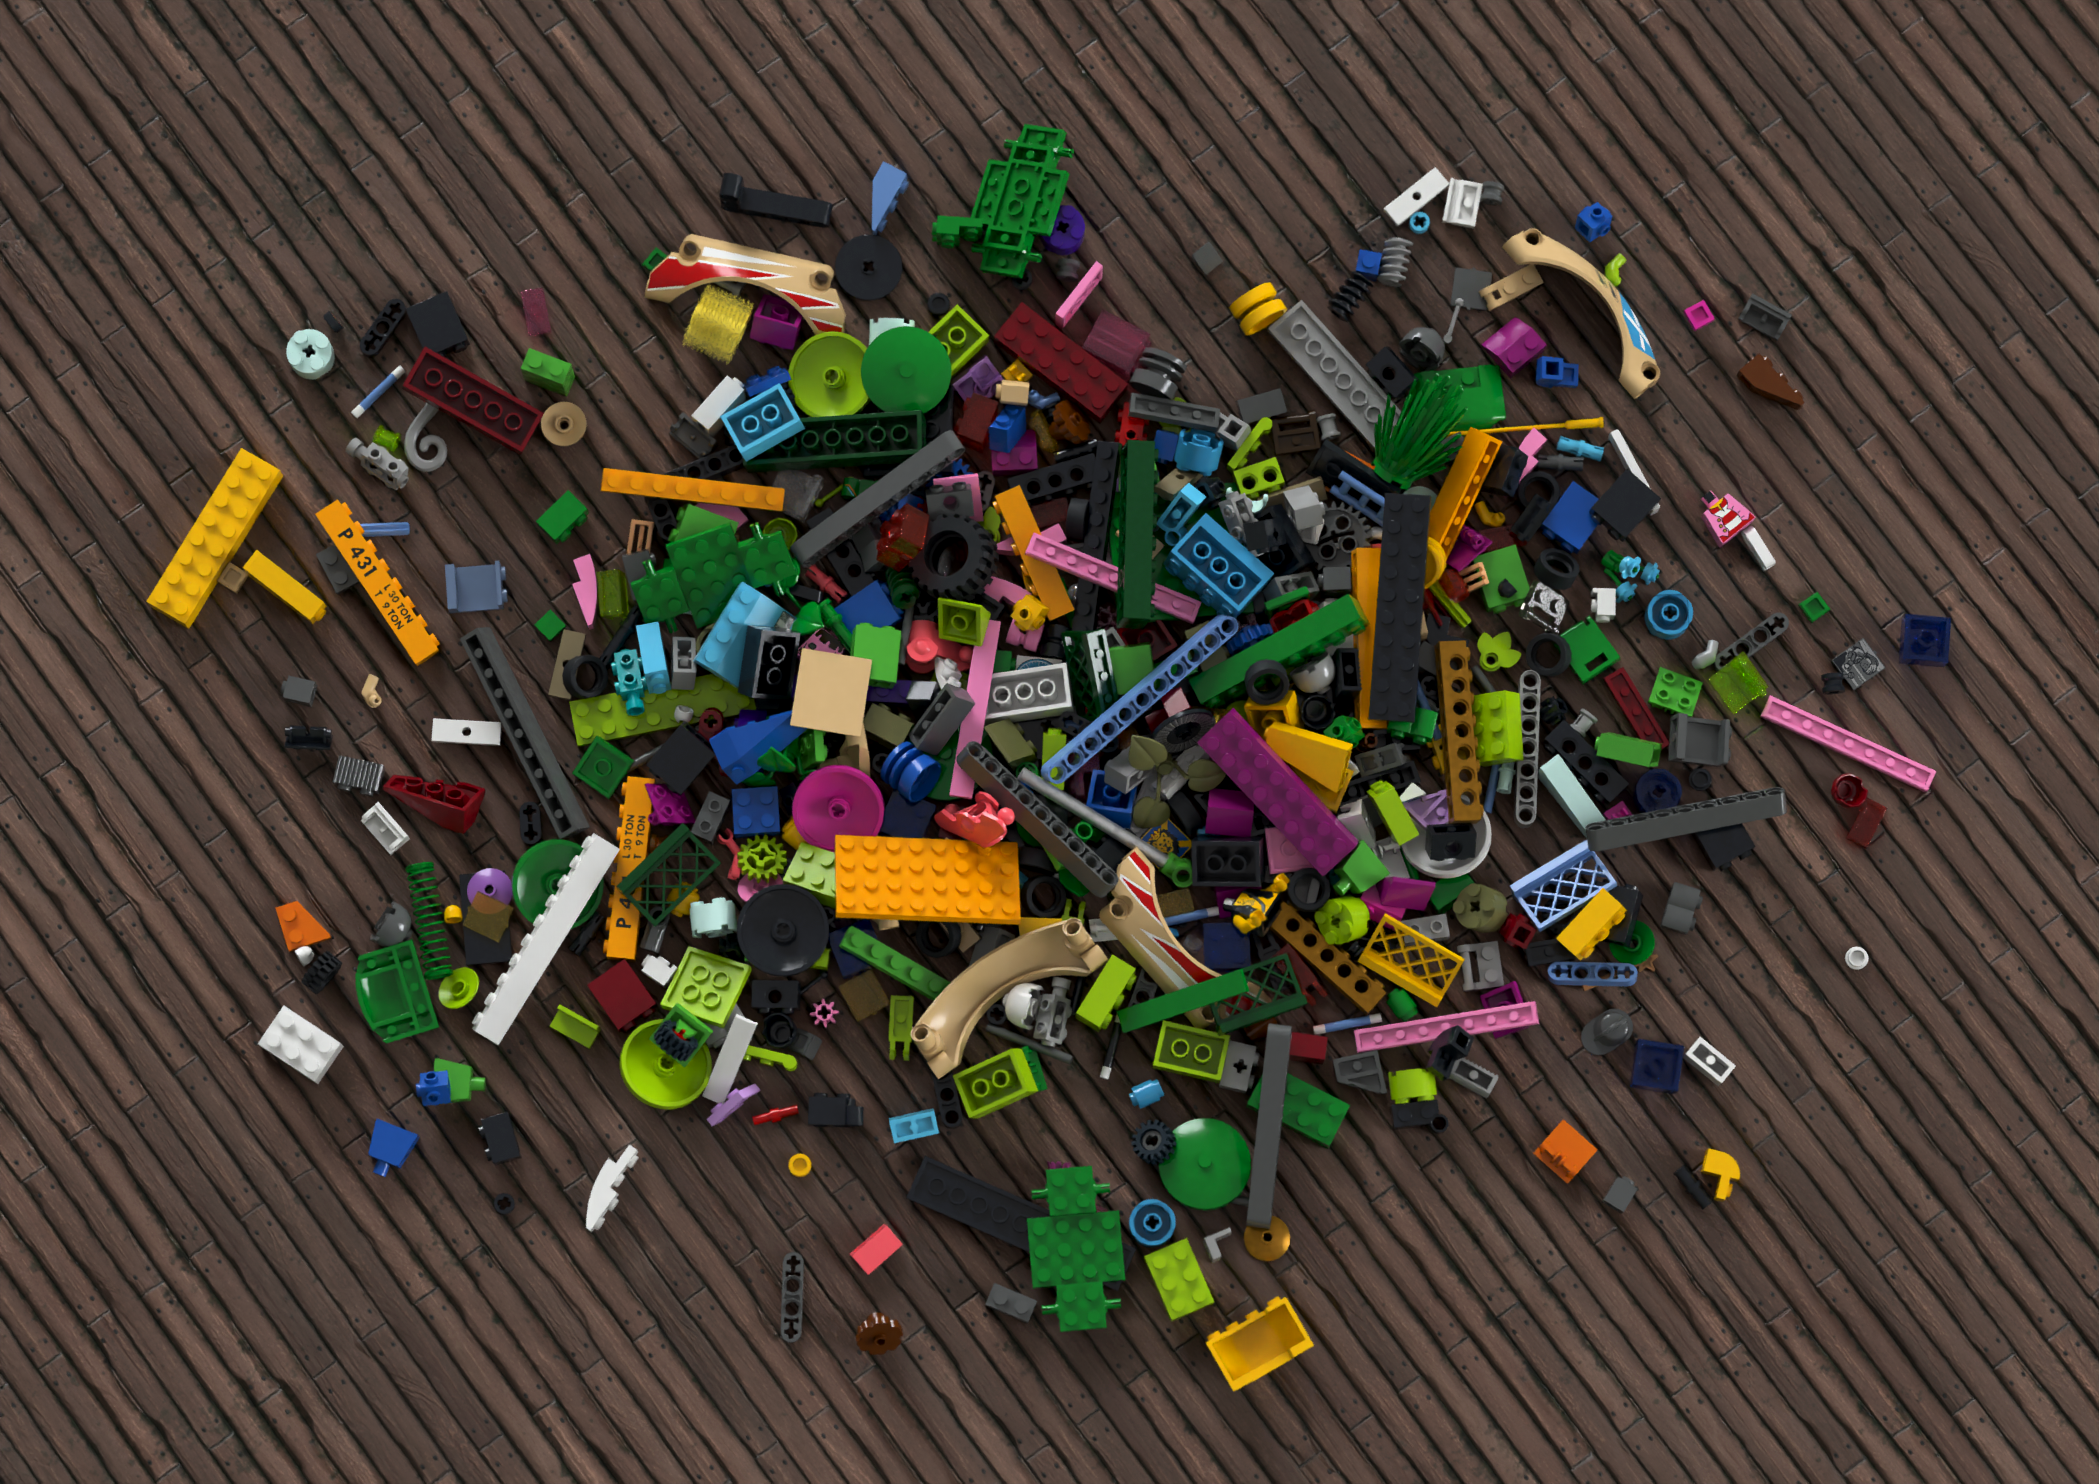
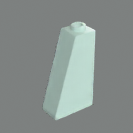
M1559 754L1540 767L1538 771L1539 780L1585 837V827L1588 824L1605 821V818Z

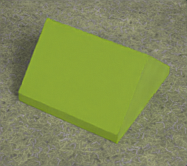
M939 597V638L981 647L991 613L982 605Z

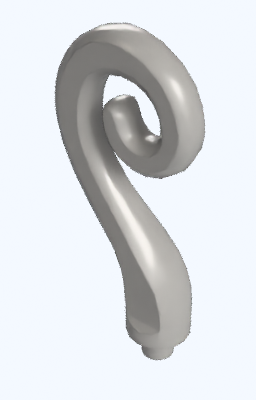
M428 403L425 404L424 408L411 423L404 440L405 455L409 463L417 470L423 472L434 471L441 467L447 457V446L444 440L436 435L425 436L419 444L421 452H426L432 444L437 446L438 452L436 457L431 460H424L417 454L416 441L420 431L439 411Z

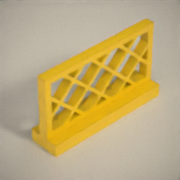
M1385 913L1357 962L1433 1006L1438 1007L1465 959ZM1387 922L1394 926L1396 933L1385 935L1384 923ZM1410 935L1414 938L1416 945L1405 947L1402 936ZM1398 938L1401 948L1390 950L1387 940ZM1383 941L1386 951L1378 952L1371 948L1374 942ZM1430 947L1434 949L1436 956L1425 958L1422 948ZM1418 949L1421 959L1410 961L1407 951ZM1403 952L1406 963L1398 964L1394 961L1392 954ZM1450 958L1457 965L1455 968L1445 970L1442 960ZM1438 961L1441 971L1430 973L1427 963ZM1423 964L1426 974L1418 975L1414 973L1412 966ZM1443 976L1445 982L1443 989L1433 983L1432 977Z

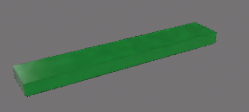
M1239 969L1119 1010L1117 1014L1123 1033H1127L1248 992L1249 988L1243 969Z

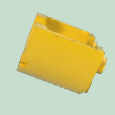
M1277 1296L1267 1302L1269 1307L1264 1311L1258 1313L1255 1310L1245 1316L1246 1321L1238 1324L1235 1321L1225 1327L1226 1331L1222 1334L1218 1330L1207 1336L1208 1342H1206V1345L1233 1392L1261 1378L1314 1346L1286 1297L1280 1299Z

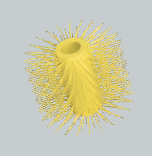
M705 291L707 293H703L704 296L701 294V302L698 299L699 304L696 306L693 314H691L692 317L689 321L691 325L688 326L689 330L686 332L688 334H686L687 336L684 339L689 344H691L689 342L691 341L703 345H697L700 349L702 347L724 355H728V353L735 355L733 351H736L735 348H737L745 334L748 323L747 319L750 317L748 315L751 313L746 310L752 311L750 309L753 308L740 304L738 300L732 299L729 301L713 296L717 295L714 291L713 293ZM714 353V354H716V355H719V356H722V357H726V358H729V359L732 360L731 357H727V356H723V355H721V354Z

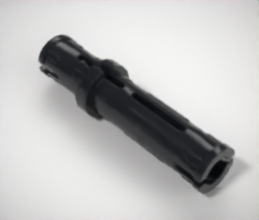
M635 604L624 621H620L619 629L599 658L608 669L615 660L614 653L620 652L630 635L636 632L635 627L643 617L640 608Z

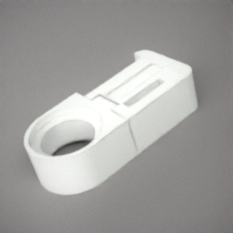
M1750 526L1741 532L1742 537L1758 560L1762 570L1766 571L1774 566L1776 562L1756 529Z

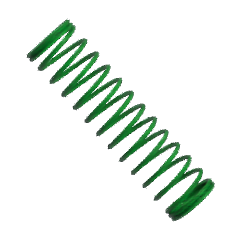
M422 862L409 865L405 868V871L413 873L407 877V880L413 883L408 888L416 890L411 893L410 897L418 899L411 905L419 908L413 912V915L420 917L415 920V924L423 925L416 932L424 934L417 940L425 943L419 948L421 951H426L421 956V959L429 960L422 965L423 968L430 969L424 973L425 979L433 980L453 975L452 969L437 970L452 967L451 964L438 967L425 966L430 962L448 959L451 956L439 958L423 957L432 952L447 950L449 947L422 949V947L435 942L447 941V938L431 941L420 940L425 936L442 933L446 930L442 929L433 932L418 931L430 925L444 923V921L417 923V921L423 918L443 913L415 914L422 909L441 905L436 903L427 906L414 905L416 902L437 898L440 895L427 897L412 896L420 891L438 888V886L411 888L414 884L435 880L436 877L421 880L409 879L411 876L419 873L434 871V863Z

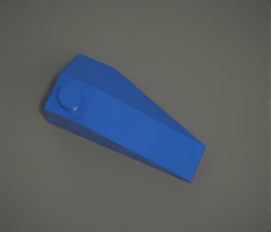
M792 710L769 716L767 720L755 722V720L750 721L745 726L737 728L735 726L728 727L710 738L709 742L722 770L736 785L761 769L757 765V760L771 747L781 752L808 729L790 726Z

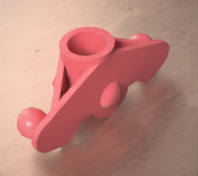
M929 620L912 621L909 642L906 646L905 663L913 672L927 674L935 669L936 657L944 660L949 658L956 662L958 670L963 672L971 667L974 647L970 645L961 646L955 641L940 639L937 623Z
M983 791L975 795L976 804L962 810L955 804H948L934 816L936 823L944 830L979 844L983 848L993 846L1002 840L1008 831L1006 826L1012 824L1015 820V814L1012 809L1005 807L999 810V803L991 795Z

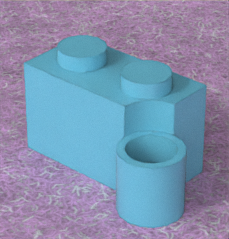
M1190 483L1180 490L1157 521V525L1166 532L1165 541L1170 546L1175 547L1187 534L1184 525L1206 498L1204 494ZM1173 532L1179 535V539L1173 535Z

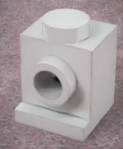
M1593 588L1591 597H1595V599L1591 600V612L1595 613L1596 622L1608 623L1610 619L1613 620L1615 617L1616 588Z
M648 954L641 964L643 967L641 971L666 989L673 979L677 967L673 965L670 968L668 967L670 963L663 957L658 956V958H655Z

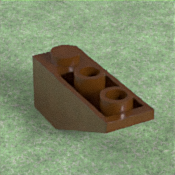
M1760 353L1737 373L1736 376L1755 394L1796 410L1801 409L1805 403L1802 394L1797 389L1793 390L1787 384V378L1782 373H1777L1772 368L1773 364L1766 356L1762 357Z

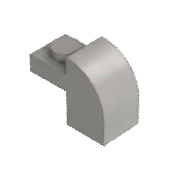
M1220 413L1218 430L1213 433L1216 434L1215 438L1218 440L1220 438L1224 440V446L1237 451L1251 433V429L1247 423L1232 414L1227 417Z

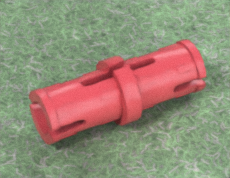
M815 564L809 569L816 575L809 570L805 573L806 577L810 578L820 587V591L829 594L838 604L844 601L838 593L845 598L848 596L849 593L837 585L833 577H828Z

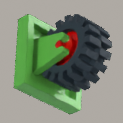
M676 1003L649 1040L683 1067H686L712 1034L713 1030L679 1003Z

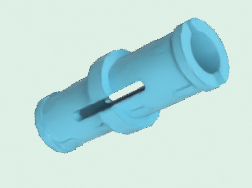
M1563 436L1559 437L1556 448L1557 450L1575 454V457H1587L1599 462L1604 451L1603 447L1585 443V440L1580 439V441Z

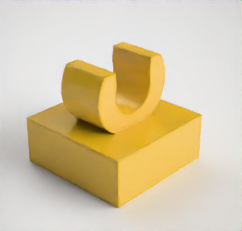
M1018 359L1001 373L1004 380L1028 382L1033 377Z

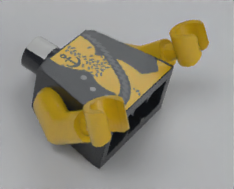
M1281 873L1274 878V883L1266 889H1244L1237 899L1226 898L1223 903V910L1231 912L1233 926L1242 933L1249 932L1264 937L1282 910L1280 892L1287 889V884L1290 880L1284 873Z

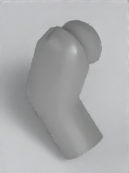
M1709 640L1706 651L1695 656L1692 660V666L1699 670L1713 664L1716 660L1719 643L1715 640Z

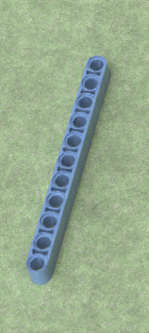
M1223 614L1214 617L1051 757L1041 768L1043 779L1054 784L1064 782L1229 640L1238 630L1237 620L1234 617ZM1227 620L1228 628L1223 631L1222 623ZM1210 635L1211 643L1206 646L1205 637ZM1193 649L1194 657L1189 661L1187 655ZM1176 664L1177 672L1172 675L1170 669L1172 665ZM1159 678L1160 687L1155 690L1153 684ZM1142 693L1143 701L1138 705L1136 698L1138 694ZM1125 708L1126 716L1120 719L1119 712ZM1108 723L1109 730L1103 734L1102 726ZM1090 737L1092 745L1086 749L1085 741ZM1074 752L1075 759L1069 764L1068 755ZM1057 767L1058 773L1056 777L1051 778V770Z

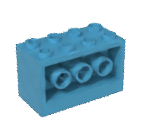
M1207 513L1177 543L1164 562L1166 570L1171 575L1178 576L1183 581V585L1188 590L1195 591L1206 606H1211L1217 611V615L1223 614L1235 619L1267 586L1274 574Z

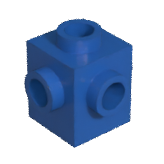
M1596 202L1592 206L1585 207L1577 215L1575 229L1587 241L1591 242L1609 232L1612 215L1607 208H1603Z
M448 1070L420 1073V1083H416L417 1097H422L423 1106L451 1103Z

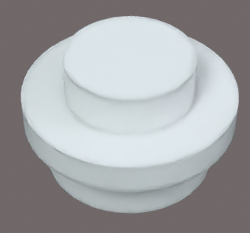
M1861 947L1850 948L1845 955L1846 964L1854 970L1864 968L1868 963L1867 952Z

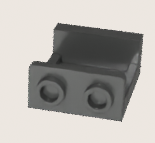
M1683 713L1671 716L1668 761L1721 767L1728 764L1731 757L1729 739L1732 735L1729 719L1719 721L1687 717L1688 714Z

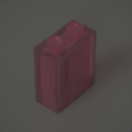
M1102 309L1082 348L1103 365L1129 378L1131 373H1134L1135 369L1140 367L1138 362L1144 348L1150 347L1152 342L1149 341L1150 333Z

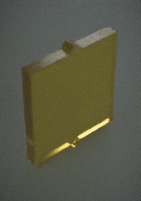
M477 891L472 904L468 907L469 911L463 926L499 942L505 928L509 926L508 921L514 908Z
M872 969L859 976H853L852 980L838 987L857 1022L870 1015L875 1016L877 1011L890 1005Z

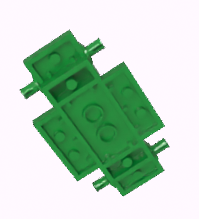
M1024 124L1022 134L1017 141L1008 139L1004 141L1006 142L1004 143V148L1012 149L1008 162L988 160L971 218L983 219V226L988 227L983 244L973 243L974 247L971 248L972 252L982 253L983 255L980 270L983 273L1022 279L1028 261L1041 262L1042 254L1031 252L1035 238L1032 234L1051 236L1070 175L1067 171L1057 170L1056 166L1060 157L1073 158L1074 155L1073 149L1063 148L1067 134L1063 129Z
M729 522L666 544L672 566L655 571L651 559H649L647 562H642L647 575L642 579L631 582L633 593L645 623L665 621L669 633H673V630L674 632L678 630L673 618L688 612L689 609L697 629L715 623L741 582L746 583L755 590L758 587L772 584L776 596H780V593L783 595L785 591L781 581L784 578L796 575L797 571L782 532L762 534L759 523L756 522L755 526L754 524L750 525L754 537L738 542L732 525Z
M1092 1166L1046 1170L1047 1182L1045 1189L1031 1190V1194H1038L1032 1195V1200L1046 1198L1049 1204L1050 1217L1027 1219L1033 1289L1056 1287L1057 1299L1054 1305H1042V1310H1045L1042 1311V1315L1056 1314L1060 1323V1332L1107 1328V1309L1121 1308V1304H1112L1121 1303L1120 1298L1106 1300L1103 1293V1282L1125 1280L1119 1210L1096 1212L1097 1193H1110V1188H1108L1110 1183L1096 1184L1093 1179Z

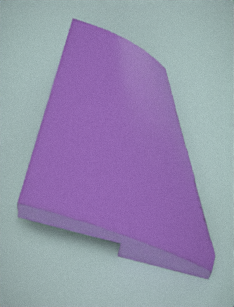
M984 355L953 378L950 383L964 402H969L978 398L994 396L996 384H1001V380H1004V378L999 374L988 357Z

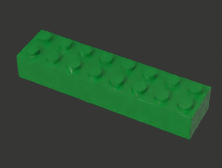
M1347 594L1189 679V682L1200 704L1216 711L1225 707L1227 701L1231 699L1237 700L1246 695L1245 673L1257 661L1265 659L1275 660L1281 663L1286 670L1292 666L1294 668L1299 667L1306 662L1305 659L1311 656L1317 657L1325 653V649L1329 646H1338L1346 641V637L1352 634L1355 636L1363 633L1366 630L1365 627L1370 625L1359 601L1350 594ZM1271 673L1263 674L1254 681V687L1258 689L1266 684V680L1272 677L1274 679L1279 678V676Z

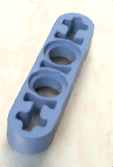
M1554 962L1548 968V979L1555 985L1627 987L1635 984L1638 975L1636 967L1630 963ZM1557 969L1561 972L1560 977H1556L1555 972ZM1568 969H1571V978H1568ZM1578 969H1584L1588 975L1580 979L1574 973ZM1605 969L1611 975L1607 979H1601L1598 976V972ZM1614 970H1617V979H1614ZM1625 971H1629V979L1625 978Z

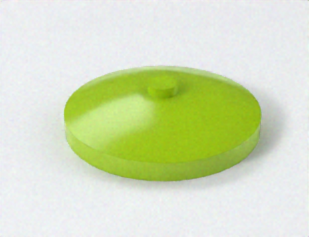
M841 332L820 333L805 341L794 354L788 371L791 377L788 384L794 393V401L798 407L811 417L860 413L870 402V398L867 396L861 380V365L867 347L853 336Z
M664 1019L652 1020L636 1028L624 1043L620 1055V1071L623 1081L638 1100L651 1107L659 1109L684 1107L696 1100L709 1082L712 1071L709 1049L706 1043H704L688 1065L683 1067L649 1040Z

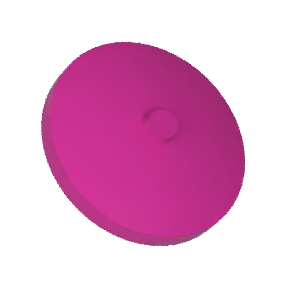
M845 765L825 766L810 773L797 788L792 806L793 820L800 835L810 845L835 853V835L877 836L884 818V800L876 783L864 772Z

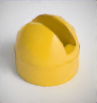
M450 905L445 909V923L453 924L463 920L461 909L457 905Z

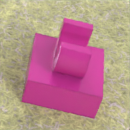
M1704 300L1685 309L1683 312L1694 331L1715 320Z
M1623 801L1603 813L1606 820L1632 815Z

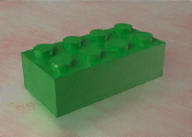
M1287 1073L1282 1125L1328 1149L1350 1105ZM1262 1076L1246 1105L1247 1108L1257 1113L1259 1112Z

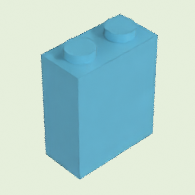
M659 622L637 625L636 630L649 694H662L667 690H672Z

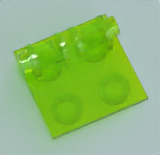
M1744 651L1708 679L1733 715L1757 696L1759 698L1764 697L1767 694L1766 689L1769 687Z

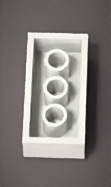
M1067 663L992 674L984 726L1008 718L1013 723L1061 716L1064 712L1075 713Z

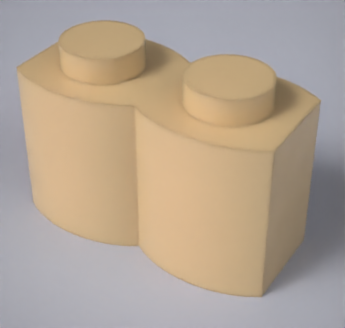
M1001 380V384H996L995 397L999 399L1000 403L1027 406L1028 382Z

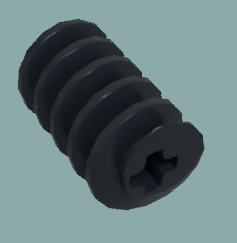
M1355 271L1351 272V279L1347 278L1344 282L1345 285L1339 287L1340 292L1334 293V299H1329L1328 309L1331 313L1344 322L1349 321L1346 313L1354 315L1351 307L1360 308L1356 301H1365L1362 294H1371L1368 286L1373 287V284L1367 278Z

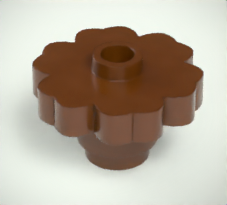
M1068 400L1056 404V410L1053 411L1054 420L1049 426L1051 436L1057 441L1072 440L1076 445L1088 439L1087 435L1090 434L1089 423L1084 419L1083 412L1076 404L1072 405Z
M875 1312L870 1314L867 1320L857 1327V1345L861 1351L869 1350L871 1355H883L887 1350H895L902 1343V1326L897 1320L890 1321V1318L883 1313Z

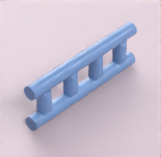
M1342 471L1338 476L1343 481L1341 487L1333 485L1329 492L1348 505H1352L1357 511L1360 510L1362 514L1383 527L1385 498L1345 471ZM1351 487L1362 494L1359 500L1348 494ZM1370 499L1381 506L1378 513L1366 506Z

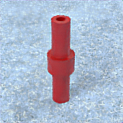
M797 1105L782 1109L777 1107L769 1109L770 1112L752 1116L754 1125L769 1121L774 1123L782 1121L781 1118L799 1114Z

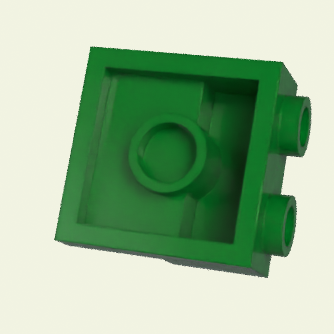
M938 215L937 222H933L932 241L937 242L943 248L950 249L954 248V246H959L960 237L966 241L973 242L977 241V239H982L983 219Z

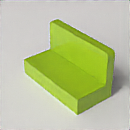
M559 1004L558 1012L549 1027L590 1049L601 1028Z

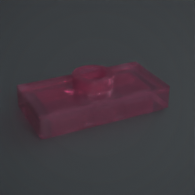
M543 287L521 291L529 336L551 332Z

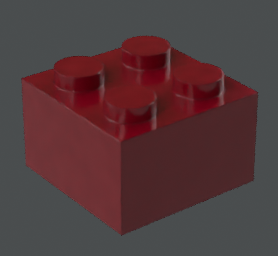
M1161 620L1147 623L1144 629L1120 628L1117 630L1125 645L1150 642L1154 663L1169 657L1178 647Z

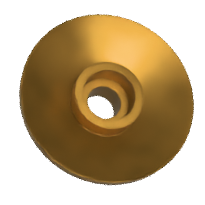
M1272 1216L1270 1229L1247 1226L1244 1233V1243L1248 1252L1256 1259L1273 1261L1280 1258L1288 1249L1290 1233L1286 1224L1281 1219ZM1265 1233L1271 1234V1241L1266 1242L1263 1239V1235Z

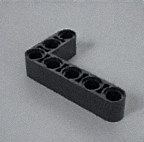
M733 173L723 174L719 198L721 208L725 211L821 228H828L830 225L833 204L830 202L746 188L742 176Z
M734 445L662 475L688 477L692 470H698L701 474L697 479L715 480L744 467L743 456L739 462L730 460L732 454H741L737 446ZM715 461L721 463V468L716 471L709 468L710 464ZM644 497L660 538L666 544L671 543L668 541L669 537L664 536V531L667 528L676 529L677 522L668 500ZM658 508L667 509V513L663 517H658L655 515V512Z

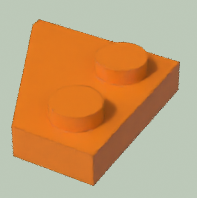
M298 901L275 908L289 952L295 951L302 946H310L332 939L331 935Z

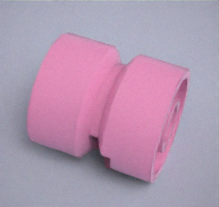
M1013 619L1007 634L1006 643L1014 646L1022 644L1024 649L1036 653L1045 624L1039 629H1035V631L1027 629L1023 631L1014 624L1015 620Z

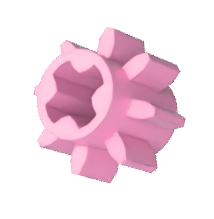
M822 999V1004L819 1006L815 1003L813 1004L816 1012L810 1013V1016L817 1017L815 1025L821 1022L827 1028V1023L830 1021L834 1024L836 1023L833 1015L839 1014V1011L832 1010L834 1002L828 1005ZM823 1008H826L827 1012H831V1014L827 1015L826 1019H823L822 1015H818V1013L822 1012Z

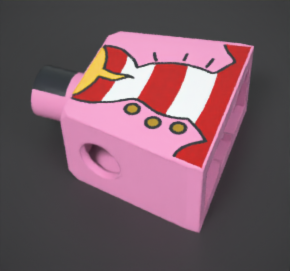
M1709 491L1701 498L1703 503L1709 508L1703 513L1702 519L1719 548L1750 525L1756 518L1730 494H1726L1719 500L1712 491Z

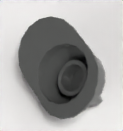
M1609 1009L1584 1026L1581 1033V1041L1584 1048L1595 1055H1604L1611 1052L1631 1037L1633 1032L1632 1020L1626 1012L1620 1009Z

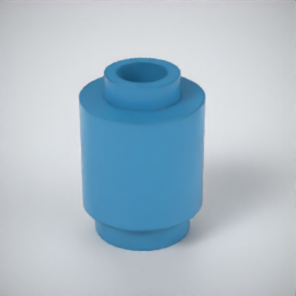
M1150 1079L1132 1087V1093L1128 1094L1133 1106L1138 1105L1140 1109L1159 1101L1160 1097L1164 1096L1157 1079L1153 1081Z

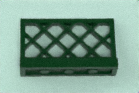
M1105 629L1061 632L1077 715L1088 721H1094L1118 701ZM1071 638H1072V640L1075 642V646H1074V647H1073V645H1072V643H1071ZM1079 650H1081L1084 653L1083 658L1079 654ZM1075 660L1080 665L1079 669L1076 667ZM1084 672L1088 675V680L1083 676ZM1079 683L1084 687L1083 691L1080 689ZM1088 694L1093 698L1092 702L1087 698ZM1084 705L1088 709L1087 715H1085Z
M682 823L617 885V890L656 927L720 866L721 862ZM688 838L696 844V853H682V844ZM680 847V853H674ZM698 847H699L704 853H698ZM670 856H679V869H666V859ZM682 856L696 857V869H682ZM698 857H709L714 864L708 870L698 869ZM663 863V869H657ZM653 872H663V885H649V876ZM665 872H679V885H665ZM682 873H695V882L692 885H681ZM698 873H704L701 877L698 878ZM646 879V885H640ZM636 888H646V901H636L630 894ZM649 888H663L662 901H649ZM665 888L679 889V898L676 901H665ZM681 889H687V890L681 895ZM640 904H646V910ZM649 904H662V914L656 920L648 913ZM665 904L670 905V906L665 910Z
M1285 953L1242 968L1244 973L1249 972L1248 976H1245L1247 984L1249 981L1260 987L1256 998L1242 993L1239 994L1235 1005L1222 1000L1216 1006L1213 1003L1209 1007L1217 1026L1218 1036H1222L1304 1007L1307 1004L1305 995H1302L1289 957ZM1284 961L1286 971L1283 976L1272 971L1275 962ZM1271 964L1269 969L1264 967L1266 965ZM1260 969L1267 972L1262 983L1250 978L1253 970ZM1269 974L1281 979L1277 991L1265 985ZM1284 981L1293 985L1296 994L1287 996L1280 992ZM1263 989L1275 994L1272 1002L1265 1003L1258 1000ZM1242 996L1254 1001L1250 1010L1245 1011L1237 1007ZM1256 1003L1261 1005L1259 1007L1254 1008ZM1220 1004L1232 1009L1230 1016L1222 1020L1217 1011ZM1235 1010L1240 1012L1239 1014L1233 1015Z

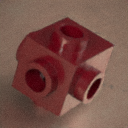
M1510 912L1506 921L1500 927L1499 933L1505 937L1504 942L1510 946L1516 947L1518 945L1526 949L1537 929L1530 923L1531 919L1521 913L1516 916Z

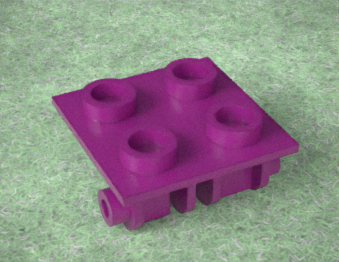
M1463 525L1446 563L1460 572L1493 542L1470 526L1466 527Z
M645 784L655 810L648 816L649 823L654 826L661 823L664 826H680L682 823L685 825L695 823L685 793L681 795L678 792L677 794L673 793L667 788L666 784Z

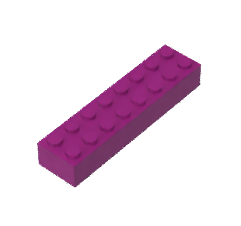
M1234 708L1197 742L1322 876L1328 873L1357 846L1359 842L1357 838Z

